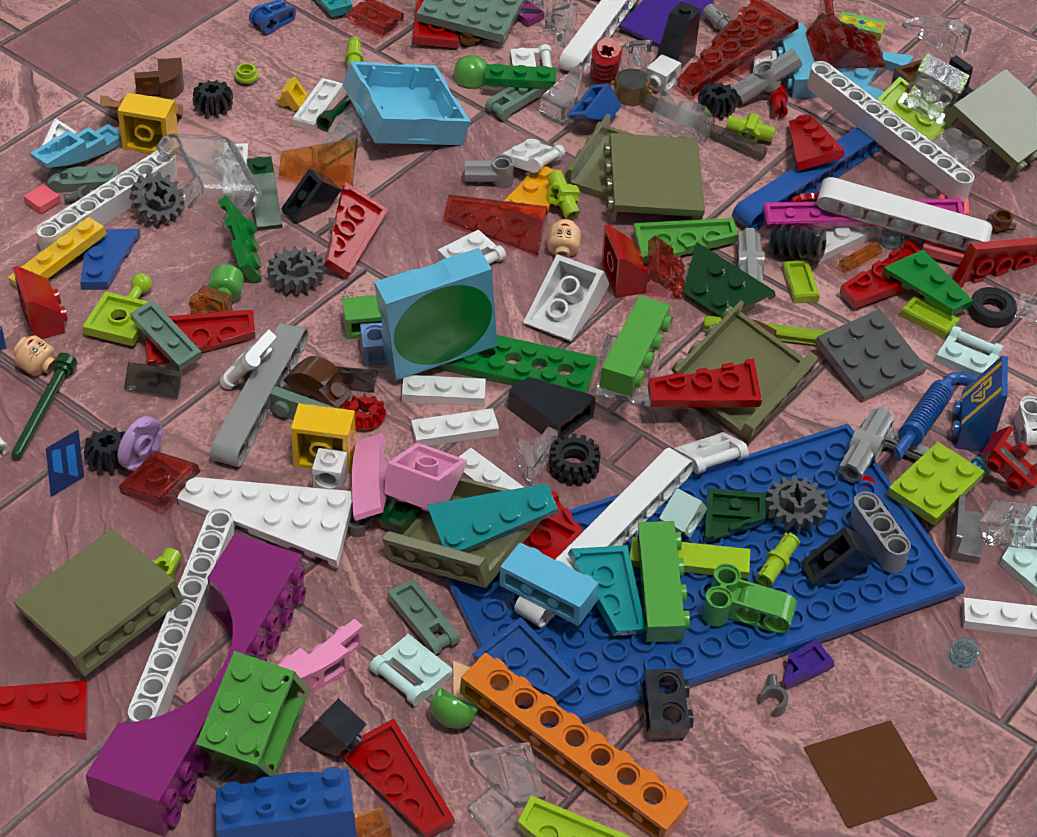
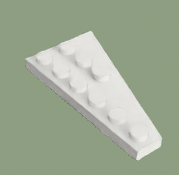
M190 476L184 477L177 498L179 506L207 516L215 508H226L232 512L234 527L238 525L246 528L248 533L285 548L294 547L302 550L306 556L313 559L316 556L325 559L329 565L336 568L339 565L353 509L352 491Z

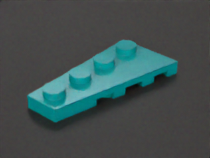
M547 483L427 505L442 545L466 553L560 513Z

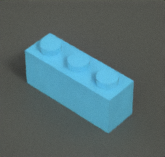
M519 543L500 566V586L577 626L580 625L597 602L598 581L587 574H582L568 567L561 561H556L542 554L536 548H530Z

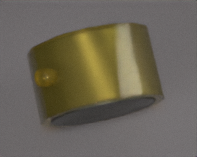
M630 68L619 71L615 81H611V85H614V93L621 104L627 106H638L645 103L649 94H652L653 91L649 89L650 78L648 74L639 69Z

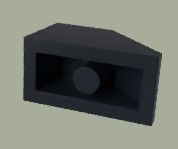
M309 168L281 209L298 224L327 211L341 192V189L328 176Z
M845 526L801 561V564L812 585L820 586L855 577L877 558L865 537Z
M338 698L299 740L307 746L338 756L345 749L351 752L360 743L363 737L359 733L367 724Z

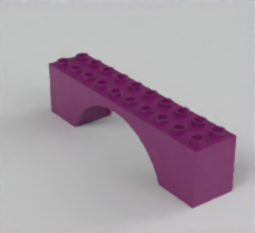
M234 533L207 577L212 616L221 623L232 640L223 667L201 693L177 709L147 720L117 723L85 775L94 812L163 837L166 836L171 826L177 825L181 817L182 806L186 799L190 800L193 797L201 773L205 774L211 763L212 757L196 743L233 652L236 651L267 662V657L271 650H276L280 642L281 632L284 627H289L293 619L294 609L297 604L301 605L306 596L307 589L304 587L303 582L305 568H302V554Z

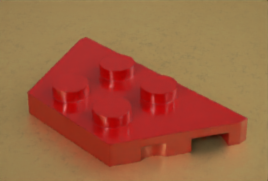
M552 491V496L560 513L540 521L522 544L530 548H536L542 554L555 560L583 530L572 519V514L568 508H564L560 503L557 492Z

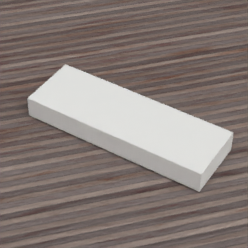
M321 78L292 118V126L315 131L318 127L317 117L323 111L331 109L344 90L343 83Z

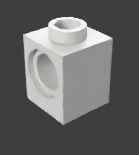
M660 55L646 69V87L665 95L679 82L681 63L665 55Z
M318 448L312 467L313 488L343 490L348 475L347 452Z

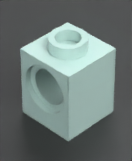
M676 488L659 519L661 521H674L675 533L680 532L682 535L691 538L708 508L701 500Z

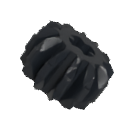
M218 79L215 81L207 80L206 83L200 82L198 87L194 88L193 106L195 110H198L199 115L207 114L208 118L212 115L216 117L219 114L225 115L228 110L232 109L233 105L231 87H228L226 82L219 83Z
M712 82L711 85L704 84L703 89H700V93H698L699 111L704 112V116H712L713 119L715 117L724 119L725 116L729 117V115H732L737 108L736 90L731 89L729 84L723 85L722 82L720 84Z
M103 427L102 432L93 431L92 436L85 439L83 453L91 470L98 469L101 475L106 471L114 474L116 469L124 471L125 468L118 461V450L121 440L126 433L125 431L119 432L116 427L111 431H107Z

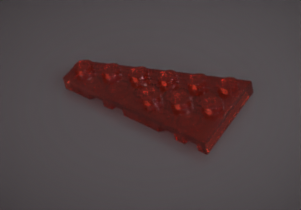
M750 0L747 7L743 6L738 11V17L735 20H730L711 41L712 45L709 49H704L700 53L699 60L691 63L676 79L677 86L691 96L696 95L700 92V89H703L704 84L711 85L712 82L718 81L799 29L798 21L764 0Z

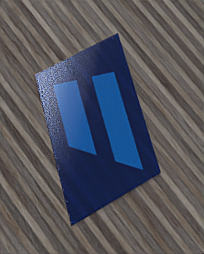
M79 430L74 431L46 448L50 495L52 497L84 477Z

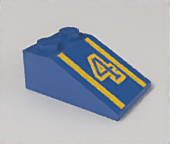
M1001 356L963 389L960 401L955 400L952 415L957 417V420H954L952 436L956 437L957 449L982 452L991 439V433L997 431L1008 394V356Z

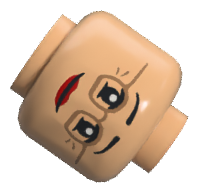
M567 219L558 220L552 224L548 231V250L555 256L560 255L566 258L578 253L581 242L580 228L573 221Z
M35 335L28 338L23 337L13 350L15 364L33 376H39L43 372L49 373L53 369V362L55 361L54 347Z

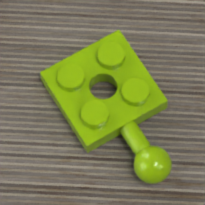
M144 273L133 276L131 279L132 289L127 296L105 291L82 326L83 333L134 346L142 331L131 320L130 313L148 303V301L138 298L141 294L150 291L152 287L150 277Z

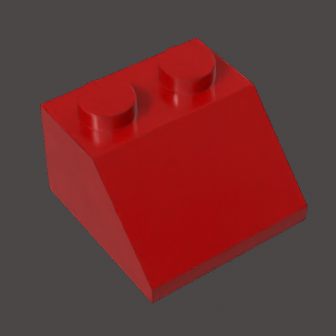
M610 224L604 225L601 265L615 297L620 298L646 293L647 282H650V271L648 267H644L641 251L636 249L632 239Z
M19 266L13 267L20 306L31 335L45 339L64 334V322L68 321L65 307H59L58 305L61 304L58 289H52L49 279Z

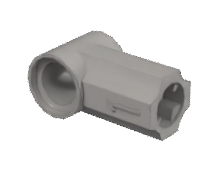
M497 155L488 161H465V182H492L494 186L499 188H506L513 184V159L508 155Z

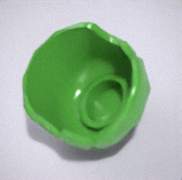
M468 55L459 59L454 67V81L460 86L467 88L484 86L487 64L485 59L476 55Z
M437 688L430 701V710L433 717L438 723L447 728L461 729L468 727L474 721L478 708L457 698L442 688Z

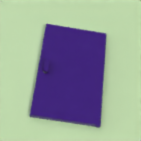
M642 0L619 25V28L660 47L669 13L680 1L700 8L701 18L704 8L709 4H713L715 0Z

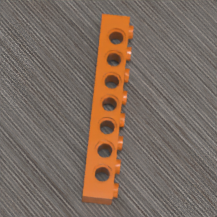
M485 652L461 676V695L651 837H669L685 819L690 802L686 800L679 790L668 787L660 781L653 771L642 768L634 762L627 752L612 746L601 733L593 732L582 724L578 716L573 713H567L557 705L552 697L540 693L532 687L526 678L517 676L510 671L500 659L492 658ZM495 687H501V688H503V689H505V690L498 691V690H495V689H493V688H495ZM520 705H525V706H528L529 708H528V709H521V708H519L518 706H520ZM548 723L554 725L555 727L548 728L543 726V724ZM576 742L580 746L574 747L569 745L568 743ZM594 761H602V762H604L606 765L599 766V765H596V764L593 763V762H594ZM619 780H628L632 784L624 785ZM653 799L656 802H658V804H649L645 800Z

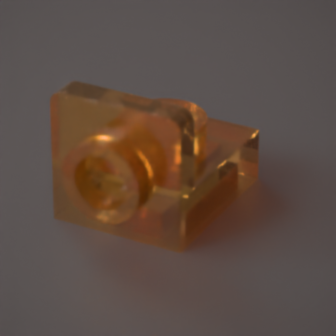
M205 285L197 293H194L189 301L191 314L233 311L230 294Z

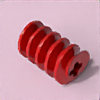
M602 38L592 49L590 77L597 84H611L619 75L622 49L616 40Z

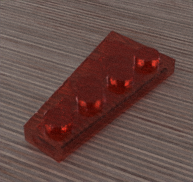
M448 195L443 217L445 222L473 232L479 230L486 237L539 255L548 209L547 206Z

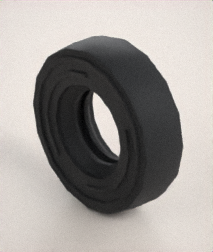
M996 287L980 288L971 297L973 302L969 308V313L974 320L982 325L995 328L1004 327L1010 324L1016 315V300L1005 290ZM983 304H996L1002 308V311L988 310Z

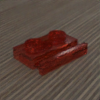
M366 0L365 2L361 1L348 11V19L384 36L395 28L399 21H404V13L377 0Z

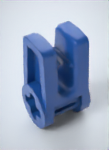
M274 0L254 7L249 14V22L254 26H260L261 30L266 34H271L275 30L294 21L296 9L293 5L286 6L285 0Z

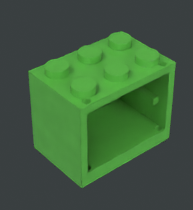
M234 651L196 744L217 761L263 777L277 775L310 689L295 671ZM299 693H302L303 696H302V697H298V694H299Z

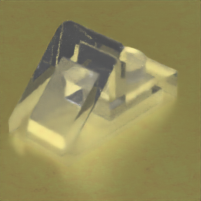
M577 3L564 5L546 12L545 30L554 32V37H557V47L565 48L577 23Z
M547 427L542 436L538 435L533 444L519 438L514 439V458L526 485L532 486L548 463L550 446L552 443L555 444V440L558 437L557 430Z

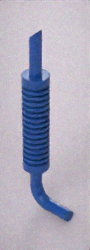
M953 372L947 374L943 380H935L929 386L898 431L900 441L894 448V456L898 461L901 460L910 446H918L923 441L954 394L952 385H969L977 376L965 372Z

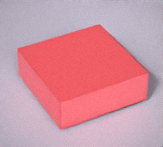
M44 184L23 196L24 202L40 214L61 202L60 195Z

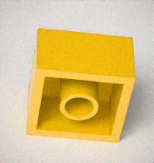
M127 93L117 110L123 149L152 154L159 149H170L173 151L179 140L175 100Z
M298 403L291 426L293 466L312 469L318 448L347 452L348 474H350L356 445L355 411Z

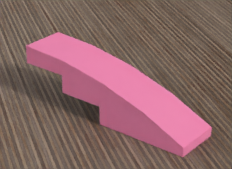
M383 433L356 441L352 465V503L355 521L382 513L387 497L384 494L387 461L384 456L386 440Z

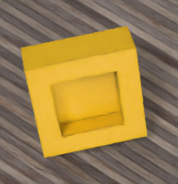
M293 77L287 80L280 91L282 96L277 97L276 100L281 107L289 106L292 111H297L305 102L308 94L298 79Z

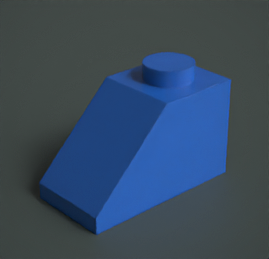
M610 84L591 85L568 114V117L572 120L595 123L602 122L606 114H610L611 121L622 106Z

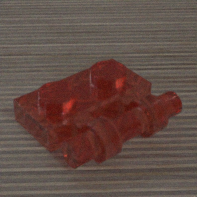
M655 235L648 240V276L653 282L659 283L665 289L670 287L674 298H681L685 286V280L682 278L685 273V265L680 256H674V249Z

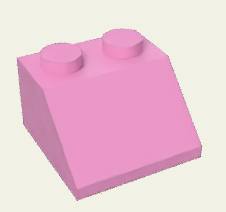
M417 442L387 462L384 494L395 497L397 501L419 506L422 510L429 512L428 504L450 500L467 465V460Z

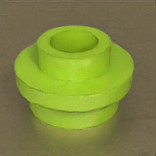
M251 63L240 64L235 71V79L242 84H251L259 77L258 70Z

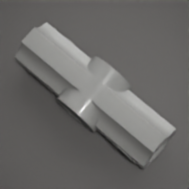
M790 49L773 61H763L757 64L753 69L754 73L733 85L732 89L736 90L737 99L743 105L762 92L768 93L776 90L781 85L782 79L802 67V62L796 52Z
M745 228L742 232H738L736 267L763 283L765 254L764 251H761L760 233H757L754 228Z
M882 407L872 409L863 426L857 428L854 432L848 452L839 467V473L843 475L845 480L852 483L861 481L872 460L876 461L885 442V437L894 421V417L889 413V410Z

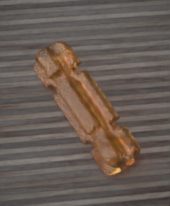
M874 241L839 260L838 266L842 272L846 273L881 254L882 248L878 242Z

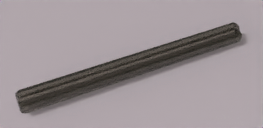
M646 94L642 99V106L658 113L662 104L663 106L667 104V107L665 106L661 115L664 113V117L756 159L763 160L767 155V147L671 103L664 102L660 98Z

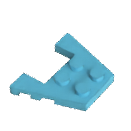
M841 47L830 65L873 98L877 99L885 91L870 85L881 68L884 67L894 71L896 67L912 63L913 56Z

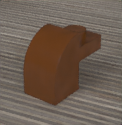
M181 58L157 59L158 71L134 73L137 94L161 96V98L171 100L179 96L184 90Z
M309 356L300 361L283 380L296 394L308 397L313 393L322 403L338 409L352 393L335 375L339 368L327 359L318 356Z

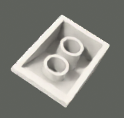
M556 255L523 322L524 325L571 342L598 308L609 286L604 271Z

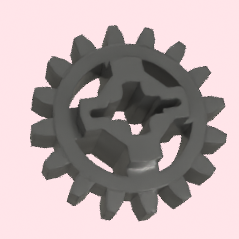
M158 171L156 176L153 177L151 172H147L145 178L140 175L137 181L133 183L132 191L129 195V199L133 200L130 207L138 209L137 217L145 216V223L151 219L154 226H157L159 221H162L164 225H168L170 220L175 222L178 216L181 215L184 209L183 205L186 202V198L181 197L184 189H177L178 181H169L171 175L168 174L163 178L161 172ZM146 188L145 194L142 195V190ZM173 202V207L169 209L170 203Z
M293 246L292 251L283 248V254L275 252L274 258L269 259V265L267 266L270 283H276L277 290L284 287L285 293L295 290V293L299 294L300 289L309 292V286L317 288L318 281H323V274H325L322 257H316V251L308 253L307 247L298 250L296 246Z
M796 476L792 477V481L782 477L780 484L773 482L771 489H767L765 509L768 510V518L775 517L774 525L778 526L783 523L785 524V531L795 527L796 532L800 533L801 527L812 531L813 524L818 527L821 525L822 519H826L829 499L825 498V490H817V482L810 485L806 477L802 481H798Z

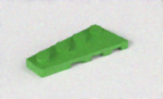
M733 218L634 223L633 229L637 248L642 254L643 264L693 253L697 243L711 249L736 243L738 239V232Z

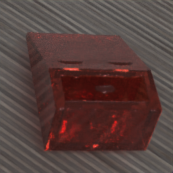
M821 12L806 31V37L814 61L826 62L835 69L880 68L886 65L883 53L877 42L878 39L874 34L863 32L851 23L846 24L834 15L829 16Z

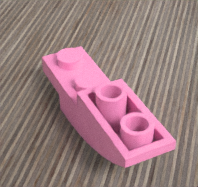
M353 619L346 626L339 627L334 635L323 644L315 646L310 654L299 648L293 654L285 656L278 666L295 671L309 687V693L320 689L350 669L349 655L364 644L363 625Z

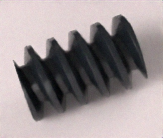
M782 224L780 230H778L777 226H774L770 235V252L773 255L781 254L785 257L790 255L793 258L800 256L801 259L805 260L810 258L812 261L822 259L827 243L826 230L822 229L819 236H817L815 228H812L808 235L807 229L804 226L801 227L799 233H797L796 225H792L789 232L787 224Z

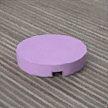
M143 416L128 428L118 450V461L122 467L129 471L137 472L147 466L148 463L145 461L149 456L153 458L157 454L163 439V427L159 426L160 422L151 416Z

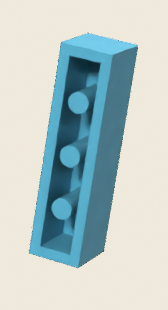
M804 23L777 24L776 33L772 34V46L776 47L777 57L793 49L802 62L800 69L785 77L786 89H789L792 98H819L807 87L812 64L817 62Z

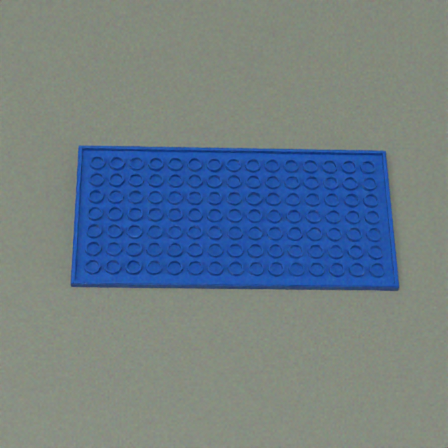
M848 423L751 453L748 458L742 460L736 458L706 468V471L700 474H695L693 471L689 478L678 488L701 500L705 506L707 488L766 493L767 489H771L773 482L780 484L782 477H785L788 481H792L793 476H796L798 481H802L806 477L808 478V484L811 485L817 482V490L826 491L825 498L829 499L826 519H822L819 527L813 524L812 531H808L805 527H801L800 533L796 532L795 527L785 531V524L774 525L775 517L768 518V510L765 509L764 524L709 543L704 542L705 514L691 538L681 534V542L750 549L748 579H740L758 585L760 584L755 578L756 574L767 561L766 555L770 550L775 549L784 533H792L798 537L800 545L790 557L789 566L780 572L771 589L790 594L797 601L791 627L785 633H775L733 619H729L722 626H712L706 623L702 617L706 593L711 588L713 575L684 572V576H680L681 584H686L687 602H683V610H689L690 629L684 630L683 641L646 642L645 631L643 634L613 636L596 604L579 626L555 615L544 627L540 628L514 611L519 595L500 586V571L486 588L443 576L478 648L482 647L521 617L580 678L581 684L560 699L557 705L567 713H573L578 716L582 724L642 704L640 679L645 670L682 668L684 679H688L689 687H693L789 654V652L797 651L815 639L821 643L963 594L965 590L962 581L911 510L887 495L888 489L892 484L876 461L872 460L865 475L871 476L875 480V484L866 480L852 483L845 480L843 475L839 473L840 464L848 452L849 444L854 434L853 429ZM860 492L875 494L910 541L911 548L904 570L899 573H889L875 560L855 577L820 586L812 585L801 561L846 526L856 532L850 522L854 498ZM620 494L570 509L572 519L584 531ZM671 497L646 522L661 521L659 518ZM632 537L624 544L628 545L629 554L631 552ZM632 567L644 617L640 568ZM659 686L662 692L672 694V690L668 686ZM520 705V706H518V707L521 708V709H528V708H529L528 706H525V705ZM543 724V726L548 728L555 727L552 724Z

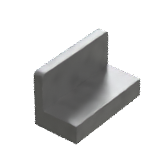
M959 494L952 520L950 559L979 564L982 553L984 513L964 510L965 495Z

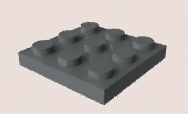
M881 309L819 335L814 342L861 403L923 375L927 369Z

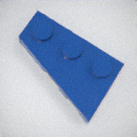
M105 229L107 235L85 250L80 281L82 290H108L121 269L122 261L125 257L128 258L133 243L137 242L140 238L139 229Z
M521 617L472 654L475 661L485 652L492 658L500 659L510 671L517 676L526 678L533 688L542 694L549 695L556 703L581 684L580 678Z

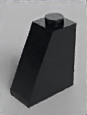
M680 1L669 13L656 59L660 55H665L680 62L682 69L694 57L701 14L700 8Z
M527 377L520 383L514 384L509 390L508 409L555 444L557 438L562 440L563 435H570L594 417L596 397L581 391Z

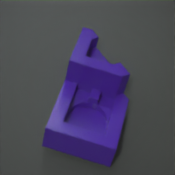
M817 639L794 653L789 652L787 670L783 679L786 688L809 681L835 667L834 660Z

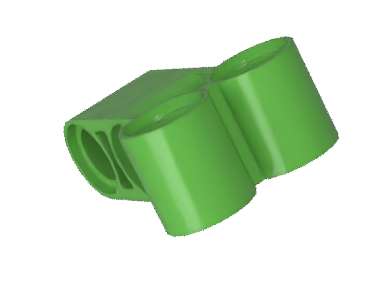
M720 564L715 568L711 588L706 593L702 617L706 623L712 626H722L729 619H733L775 633L789 631L797 607V601L793 596L740 579L741 573L739 569L732 564Z

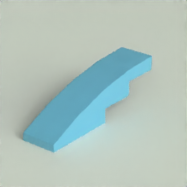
M109 124L97 131L88 127L76 135L68 130L32 151L30 156L47 168L79 163L104 154L121 145V133Z

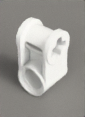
M1034 396L1024 397L1020 401L1014 418L1019 443H1025L1028 446L1037 445V397Z

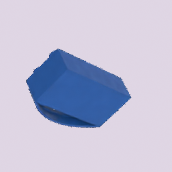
M330 767L322 773H286L262 777L247 784L228 782L222 787L216 788L217 837H357L349 769L341 770L338 767Z

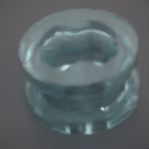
M887 228L882 230L880 238L882 247L888 250H898L902 247L904 233Z
M967 637L958 638L953 642L949 654L950 660L960 668L973 667L976 664L980 648L973 639Z

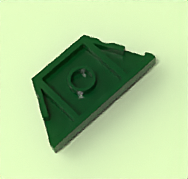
M700 243L695 245L683 293L686 298L715 317H722L729 306L734 308L740 300L744 302L741 312H747L755 308L754 304L766 298L771 300L776 296L775 291Z

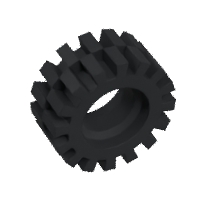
M566 434L562 436V440L557 438L555 444L552 443L550 446L549 472H552L554 479L559 477L558 482L561 484L564 481H568L567 486H572L573 482L577 483V487L582 486L583 481L589 484L591 483V478L594 480L597 477V473H599L601 456L598 444L594 445V440L591 438L586 441L585 435L576 438L577 434H572L571 438H568ZM569 457H577L584 461L580 463H571L566 461L565 459Z

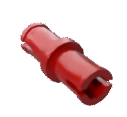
M782 80L781 85L772 91L769 96V101L773 108L772 113L776 118L778 116L777 112L779 113V118H784L788 114V95L785 92V83Z

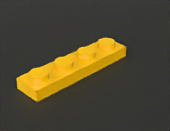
M87 217L21 267L48 279L107 235L105 227L92 218ZM12 273L8 276L11 285L17 288L15 276Z

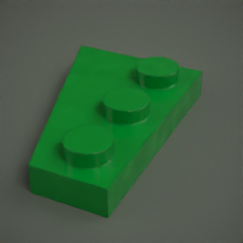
M225 196L219 199L218 202L220 208L224 209L228 214L224 221L235 239L231 243L239 268L252 283H255L262 279L260 271L262 262L258 257L259 245L255 239L256 227L252 220H247L229 197Z
M924 249L883 268L882 275L888 279L894 277L902 282L901 287L908 291L911 289L917 291L924 296V301L950 317L971 307L973 300Z

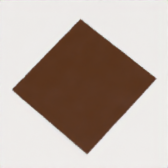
M891 720L804 747L848 828L938 800Z

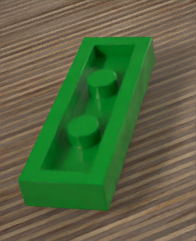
M486 64L485 86L555 89L557 68Z

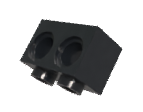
M683 669L645 670L640 679V689L647 741L685 739L690 728H693L694 718L692 709L687 707L686 698H689L690 687L688 679L683 677ZM659 686H668L672 690V694L662 692ZM663 715L672 716L676 720V724L667 723Z

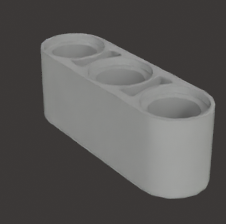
M860 492L855 496L850 515L852 526L857 533L865 537L877 558V562L885 571L889 573L903 571L906 567L911 548L909 539L875 494Z

